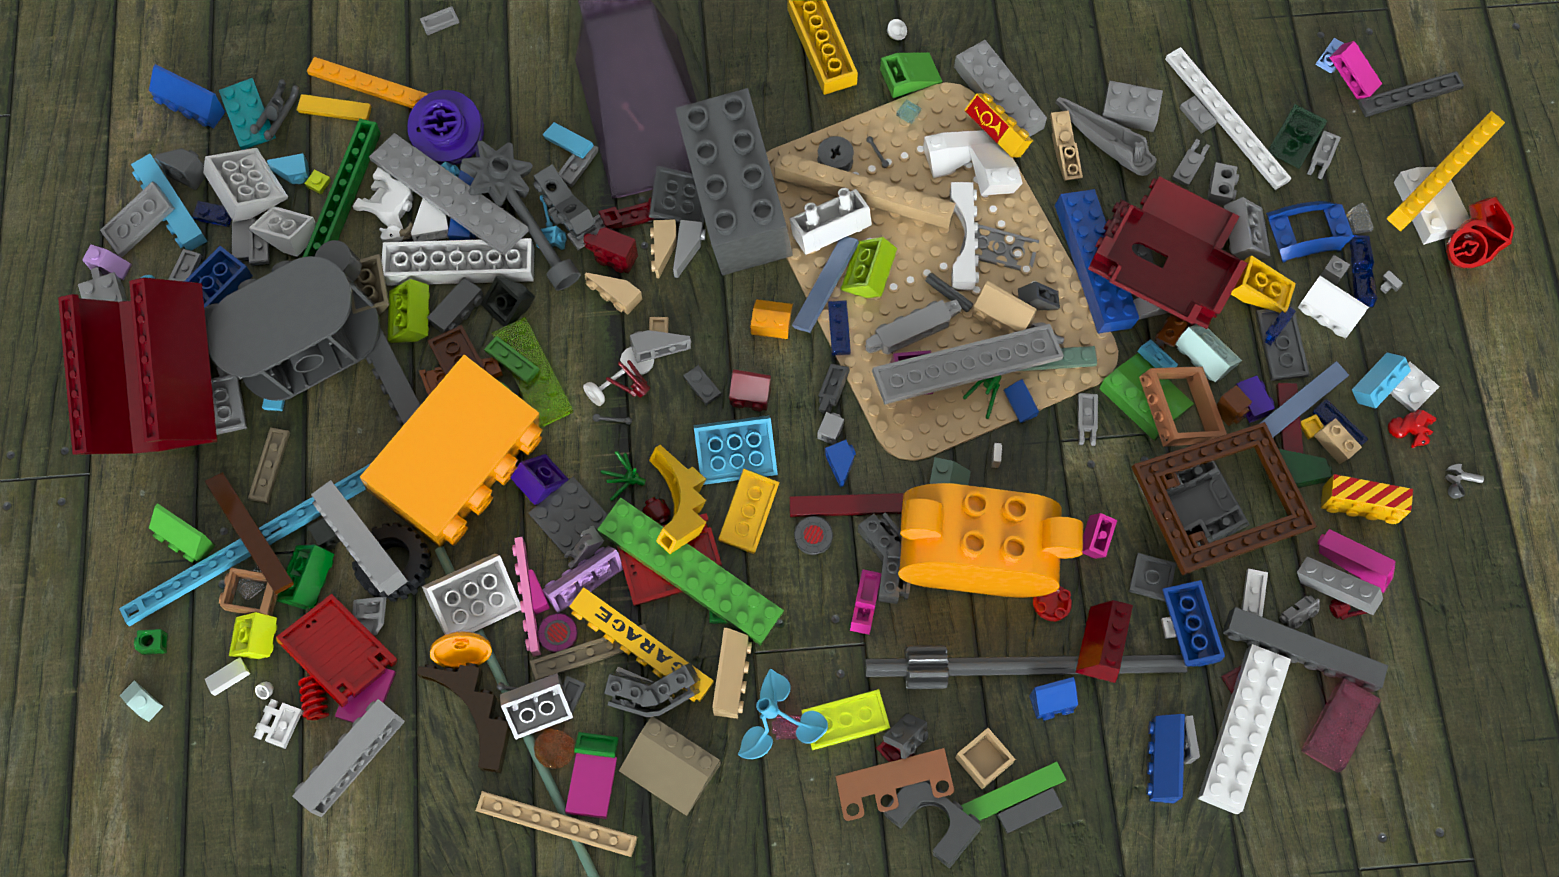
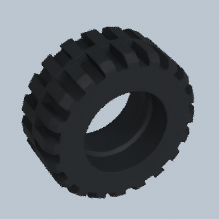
M387 522L382 523L380 528L374 526L371 528V533L384 550L392 547H402L408 550L410 554L409 562L401 572L408 582L389 596L385 591L380 593L355 560L352 562V568L355 571L356 579L373 597H387L391 602L397 601L398 597L402 600L407 599L410 593L415 595L418 592L417 588L426 584L425 577L429 578L431 574L429 568L432 567V560L427 544L416 530H412L406 524L402 527L400 523L393 522L392 526H390Z

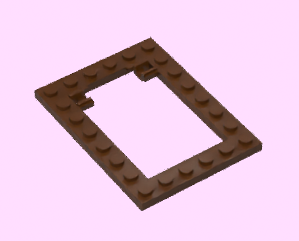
M1265 422L1136 463L1131 467L1182 575L1317 527ZM1254 447L1288 516L1211 543L1208 542L1203 531L1188 536L1166 491L1171 487L1175 488L1181 485L1176 473Z

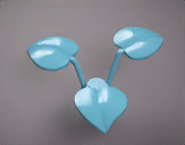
M770 669L762 684L760 699L756 705L757 710L762 713L760 718L763 721L765 730L760 726L750 728L742 739L738 755L745 759H756L764 756L770 750L773 739L767 735L769 727L766 718H775L779 714L795 725H798L796 736L802 743L806 744L813 743L822 737L828 729V722L817 711L803 713L801 722L780 711L777 701H784L788 697L791 685L784 676Z

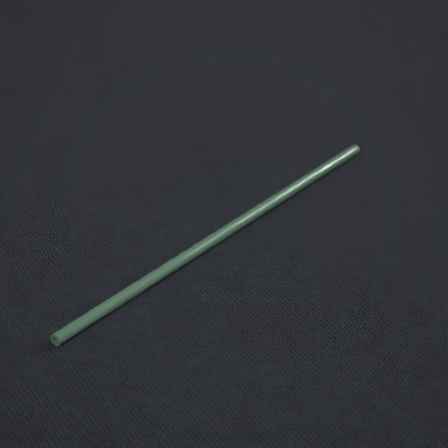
M444 546L435 549L445 574L448 575L454 572L455 569ZM482 628L473 632L487 639ZM492 650L491 656L487 660L497 684L502 682L504 685L509 686ZM503 689V690H500V691H501V693L503 694V693L508 692V691H510V690ZM533 734L524 736L523 740L557 812L571 817L570 814L565 813L566 804ZM571 840L587 876L600 877L585 844Z

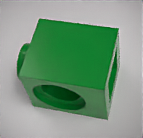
M162 629L137 630V637L134 638V647L142 655L167 653L168 634ZM153 638L152 644L147 646L148 640Z

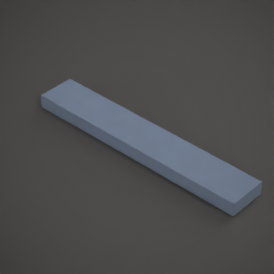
M847 236L838 241L792 324L795 329L808 333L811 332L859 244L858 239Z
M1336 361L1260 423L1265 422L1272 437L1276 436L1346 379L1349 374Z

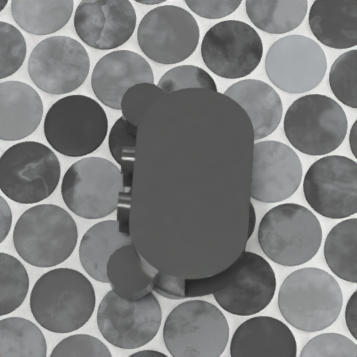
M331 240L319 247L315 257H302L293 261L279 262L273 266L271 273L260 279L243 281L238 286L237 291L226 296L219 304L206 306L204 310L208 352L212 360L226 373L242 377L246 386L254 394L272 401L288 400L363 360L372 351L377 342L380 320L376 308L355 314L352 312V291L356 309L374 306L373 301L354 283L361 272L360 259L345 243L339 240Z

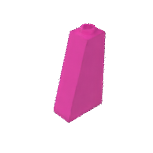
M1330 529L1325 535L1322 534L1317 543L1320 554L1361 580L1380 587L1382 593L1385 592L1394 576L1395 560Z

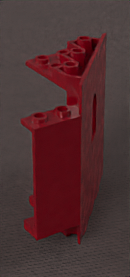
M1158 176L1157 179H1152L1148 187L1151 189L1148 196H1143L1140 205H1142L1141 209L1122 199L1120 202H1116L1112 209L1114 215L1111 220H1107L1103 228L1106 230L1103 238L1100 237L1095 245L1097 251L1088 270L1191 324L1195 323L1207 329L1213 317L1216 318L1221 313L1248 264L1222 250L1240 216ZM1132 245H1144L1167 257L1164 267L1161 268L1137 256L1132 251Z

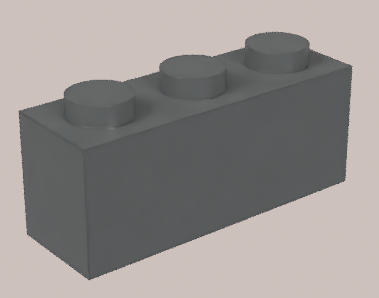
M464 277L427 317L431 326L442 334L458 327L463 320L468 319L471 311L482 303L484 298L482 290Z

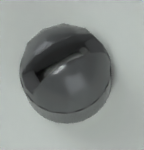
M1456 482L1449 486L1448 495L1451 498L1457 499L1465 496V491L1462 485Z

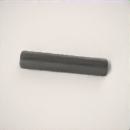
M929 273L925 281L949 300H957L965 312L971 310L973 307L971 301L935 274Z

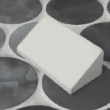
M239 657L205 678L211 694L216 696L250 675V672L242 658Z

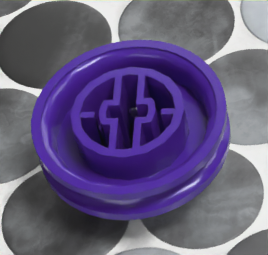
M439 90L427 94L415 104L408 119V135L416 149L439 165H442L444 162L457 165L462 162V159L471 158L476 153L475 149L478 141L483 140L484 122L479 110L467 96L453 90Z

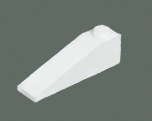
M984 130L945 132L924 137L923 149L932 177L938 178L950 175L956 169L970 163L972 159L969 145L996 142Z

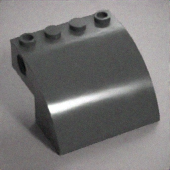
M1215 460L1177 472L1176 475L1181 485L1166 490L1188 536L1203 531L1208 542L1211 543L1250 525Z

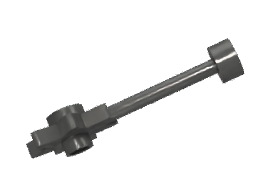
M478 141L475 149L476 157L464 158L460 165V169L474 178L469 194L489 193L494 203L499 207L503 206L505 198H507L523 224L528 226V232L552 268L547 272L546 276L555 290L559 291L571 286L580 278V272L571 259L560 260L521 200V198H526L529 192V187L522 178L530 174L533 165L530 162L514 159L513 144L510 142L495 151L485 142Z

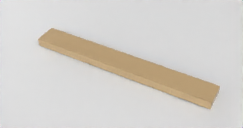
M484 791L481 792L476 808L477 812L629 857L633 855L638 838L634 835Z

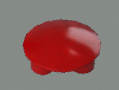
M1059 586L1058 590L1053 593L1033 597L1035 612L1047 621L1056 622L1064 619L1071 610V593L1069 590Z

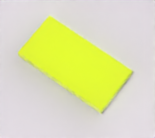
M879 689L801 710L802 715L807 711H817L828 722L826 733L817 741L810 743L812 750L890 729Z

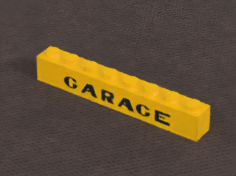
M584 587L569 606L573 610L571 612L573 616L579 620L582 618L589 622L587 626L594 631L601 630L605 633L603 636L612 644L614 641L621 645L619 649L627 655L632 653L637 656L636 661L644 667L647 664L653 668L652 673L661 679L663 676L665 677L689 663ZM693 666L700 678V681L693 684L695 690L699 689L700 693L689 699L692 702L696 700L701 702L713 685L714 680Z

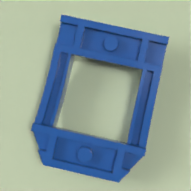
M1326 201L1306 202L1266 213L1282 262L1319 252L1341 251L1346 243H1349L1353 238V233L1342 204ZM1323 210L1332 237L1319 238L1297 244L1288 216Z

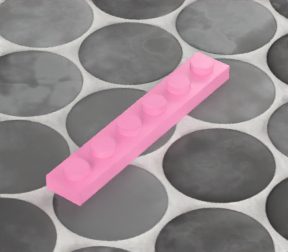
M523 537L514 538L515 545H512L514 557L517 556L518 563L515 564V571L517 575H520L521 581L517 582L519 594L523 596V601H520L522 613H525L526 620H523V628L525 632H528L529 638L525 639L527 651H530L533 656L541 655L536 615L532 607L526 544Z

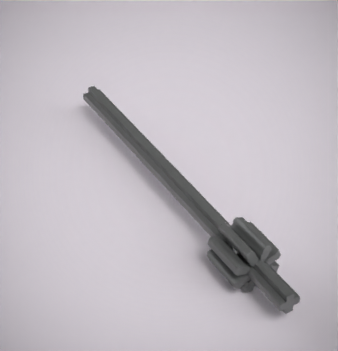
M908 645L904 650V658L865 659L866 677H904L907 689H944L948 686L949 676L1079 674L1075 673L1079 656L948 658L945 645ZM1123 655L1119 674L1187 673L1188 666H1185L1182 655Z

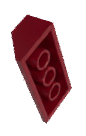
M1112 600L1090 606L1075 673L1116 683L1133 605Z

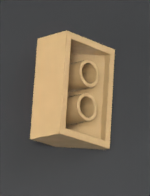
M987 281L974 305L972 315L977 320L990 324L993 329L1010 334L1029 329L1037 309Z

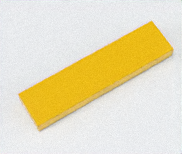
M301 94L297 111L304 114L359 121V118L369 119L372 107L368 103Z

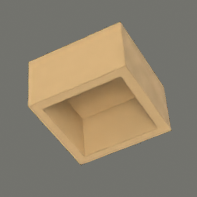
M989 728L965 746L955 757L981 789L985 788L1016 760Z

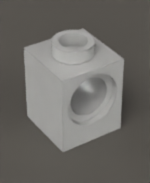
M1334 255L1320 276L1336 286L1350 264Z
M826 412L818 430L817 439L833 445L836 444L844 426V419L837 413L830 414Z

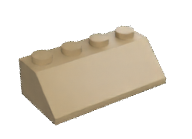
M724 628L712 708L714 716L738 719L739 713H743L744 701L740 700L741 693L746 692L747 681H743L744 673L748 674L749 662L746 661L747 654H751L752 642H749L748 635L729 628Z

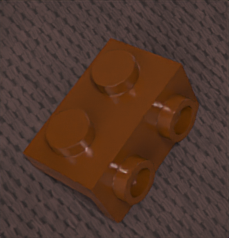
M1173 314L1168 316L1163 329L1155 337L1156 345L1163 351L1167 345L1174 347L1189 322Z

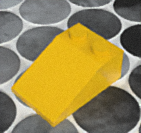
M1252 255L1243 260L1248 264L1231 295L1244 303L1286 314L1296 283Z

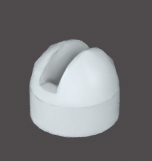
M267 681L260 683L255 688L256 695L261 699L270 697L274 690L273 685Z

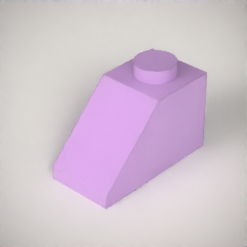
M94 245L89 246L83 258V262L90 270L99 267V270L105 275L115 272L120 280L123 281L132 266L131 263L109 250Z

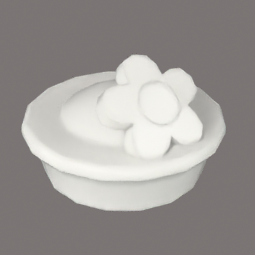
M893 19L888 24L887 33L894 40H902L907 35V27L903 21Z

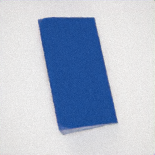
M1023 379L1003 390L1020 423L1038 415L1039 410Z

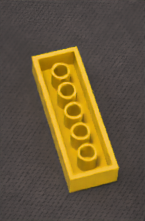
M787 0L788 13L823 94L826 95L857 85L858 72L826 0Z

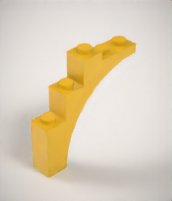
M659 445L655 447L649 461L659 470L668 484L674 502V515L672 521L663 527L656 542L671 554L699 536L706 524V521L698 515L706 502L699 494L706 478L694 467L687 469L664 447Z

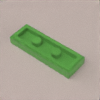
M498 336L484 349L488 355L526 384L540 371L536 365Z

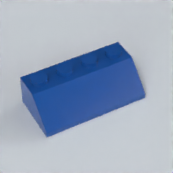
M156 64L153 66L149 91L153 96L152 99L160 105H167L174 112H181L188 119L193 118L204 127L209 126L214 129L225 114L215 93Z
M1202 581L1163 588V595L1185 666H1205L1220 662L1225 657Z
M1185 714L1155 716L1152 722H1149L1148 733L1151 734V742H1148V754H1151V762L1147 764V774L1150 775V783H1147L1146 787L1149 801L1174 804L1183 797Z

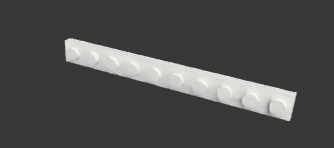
M1180 47L1168 54L1165 60L1270 185L1277 190L1290 182L1291 177L1184 50Z

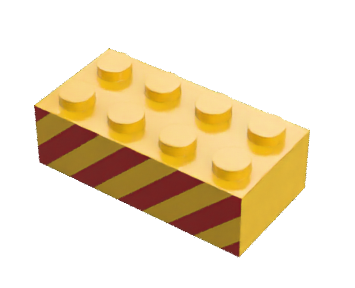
M1334 474L1322 488L1321 509H1326L1330 513L1342 512L1351 517L1363 516L1368 520L1379 519L1385 520L1389 524H1396L1411 512L1413 489Z

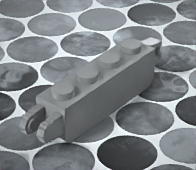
M941 300L938 302L933 301L921 310L919 308L915 309L910 315L900 316L890 324L880 325L875 330V335L866 340V351L873 353L882 350L883 353L890 354L948 328L950 319L960 313L962 308L957 300L946 303Z

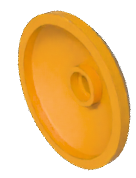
M467 631L445 634L438 638L430 647V657L436 664L453 669H459V665H466V663L480 665L487 661L492 653L491 644L486 638L477 633Z

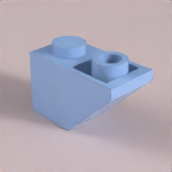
M1334 38L1315 65L1329 73L1334 72L1336 67L1329 57L1344 43Z

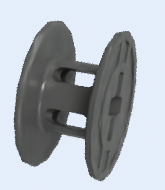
M828 137L819 145L817 161L820 164L849 172L853 165V146L843 137Z

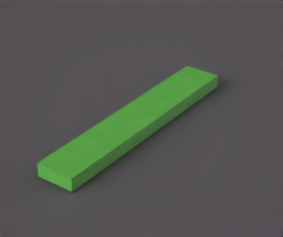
M1055 762L961 805L963 807L962 811L967 815L973 814L981 821L1065 782L1066 778L1058 762Z

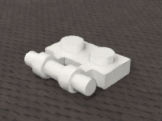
M271 699L268 706H265L263 710L265 713L261 722L257 723L255 727L257 730L254 737L261 740L264 733H268L265 739L266 742L286 749L303 711L285 703H282L280 709L277 710L278 701ZM276 716L272 726L269 727L268 724L271 717Z

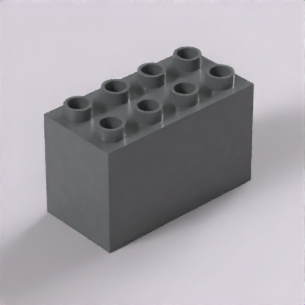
M748 88L675 108L711 245L722 276L793 256L787 225Z

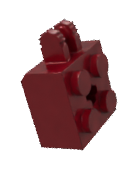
M606 227L601 228L597 235L586 234L584 236L585 247L594 252L595 260L598 264L610 266L619 273L625 272L629 274L638 257L635 239Z

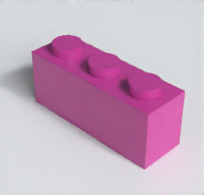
M1355 41L1342 44L1329 57L1357 100L1370 97L1382 85L1378 75L1374 72Z

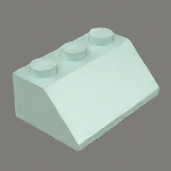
M1197 324L1188 327L1176 343L1177 349L1182 354L1187 355L1195 367L1203 366L1206 377L1214 382L1224 378L1242 361L1209 328L1205 329Z

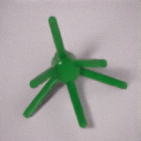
M615 451V454L627 470L625 475L605 470L600 471L601 474L620 478L607 479V483L626 482L610 498V501L618 497L630 484L644 486L646 479L639 477L635 467L632 470L627 454L624 453L623 458L618 451Z

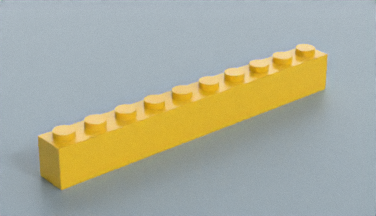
M1493 111L1487 114L1394 210L1387 220L1399 231H1402L1505 122Z

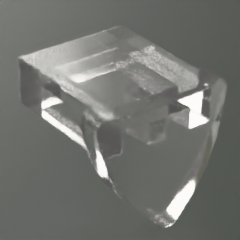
M1360 203L1346 214L1354 234L1371 232L1374 227L1366 204Z

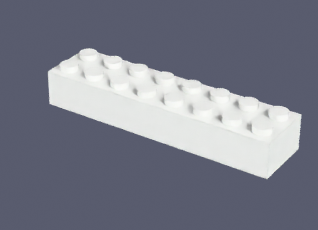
M523 238L505 255H502L483 240L383 242L382 266L386 286L400 285L409 279L425 284H458L464 277L472 283H493L496 276H501L514 282H533L534 245L531 238Z
M1253 644L1246 649L1242 666L1234 685V691L1231 695L1197 799L1234 814H1239L1243 811L1291 659Z

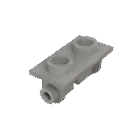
M1311 595L1309 597L1305 596L1295 604V607L1299 610L1297 611L1291 606L1281 613L1280 621L1283 624L1287 623L1289 628H1299L1305 620L1318 614L1320 599L1315 600Z

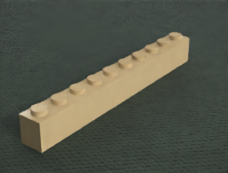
M780 152L775 165V178L838 197V191L841 188H848L849 191L856 189L868 206L949 229L956 203Z

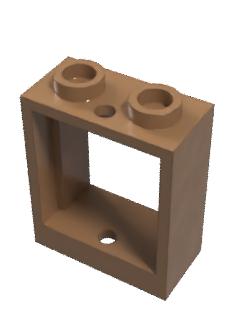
M230 568V572L225 576L224 583L226 586L224 592L219 597L220 606L225 611L242 614L257 612L273 616L278 594L275 595L263 574ZM239 578L267 583L260 609L232 604Z

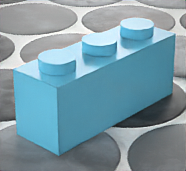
M1387 352L1352 389L1357 403L1377 408L1411 371L1406 357Z

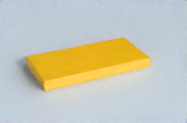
M743 469L718 541L755 554L780 482Z

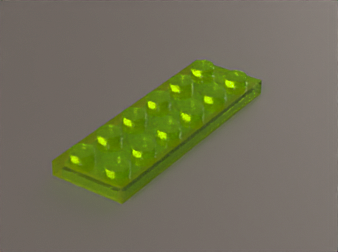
M526 317L492 332L493 338L498 336L540 369L528 384L512 373L526 403L539 412L540 428L574 412Z

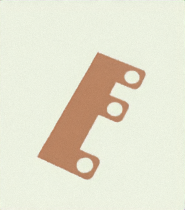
M942 748L836 776L844 819L850 821L863 817L864 808L861 797L875 794L877 807L880 812L896 809L899 805L896 788L930 780L934 797L940 798L951 795L954 792L945 749ZM941 780L947 781L949 789L945 793H939L936 790L937 782ZM888 794L893 797L894 802L890 807L881 805V798L884 795ZM855 803L859 806V813L857 815L850 816L847 814L846 809L849 804Z

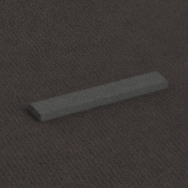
M1457 71L1359 99L1358 105L1364 117H1368L1463 89L1464 84Z

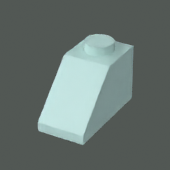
M135 680L120 695L123 701L135 713L148 722L163 707Z

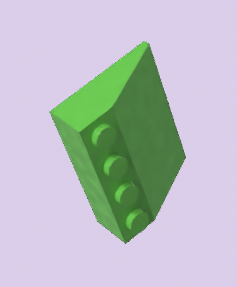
M1137 353L1103 380L1099 389L1155 441L1159 437V433L1139 378L1147 370L1155 367L1144 359L1141 354ZM1159 379L1175 423L1194 403L1171 381Z

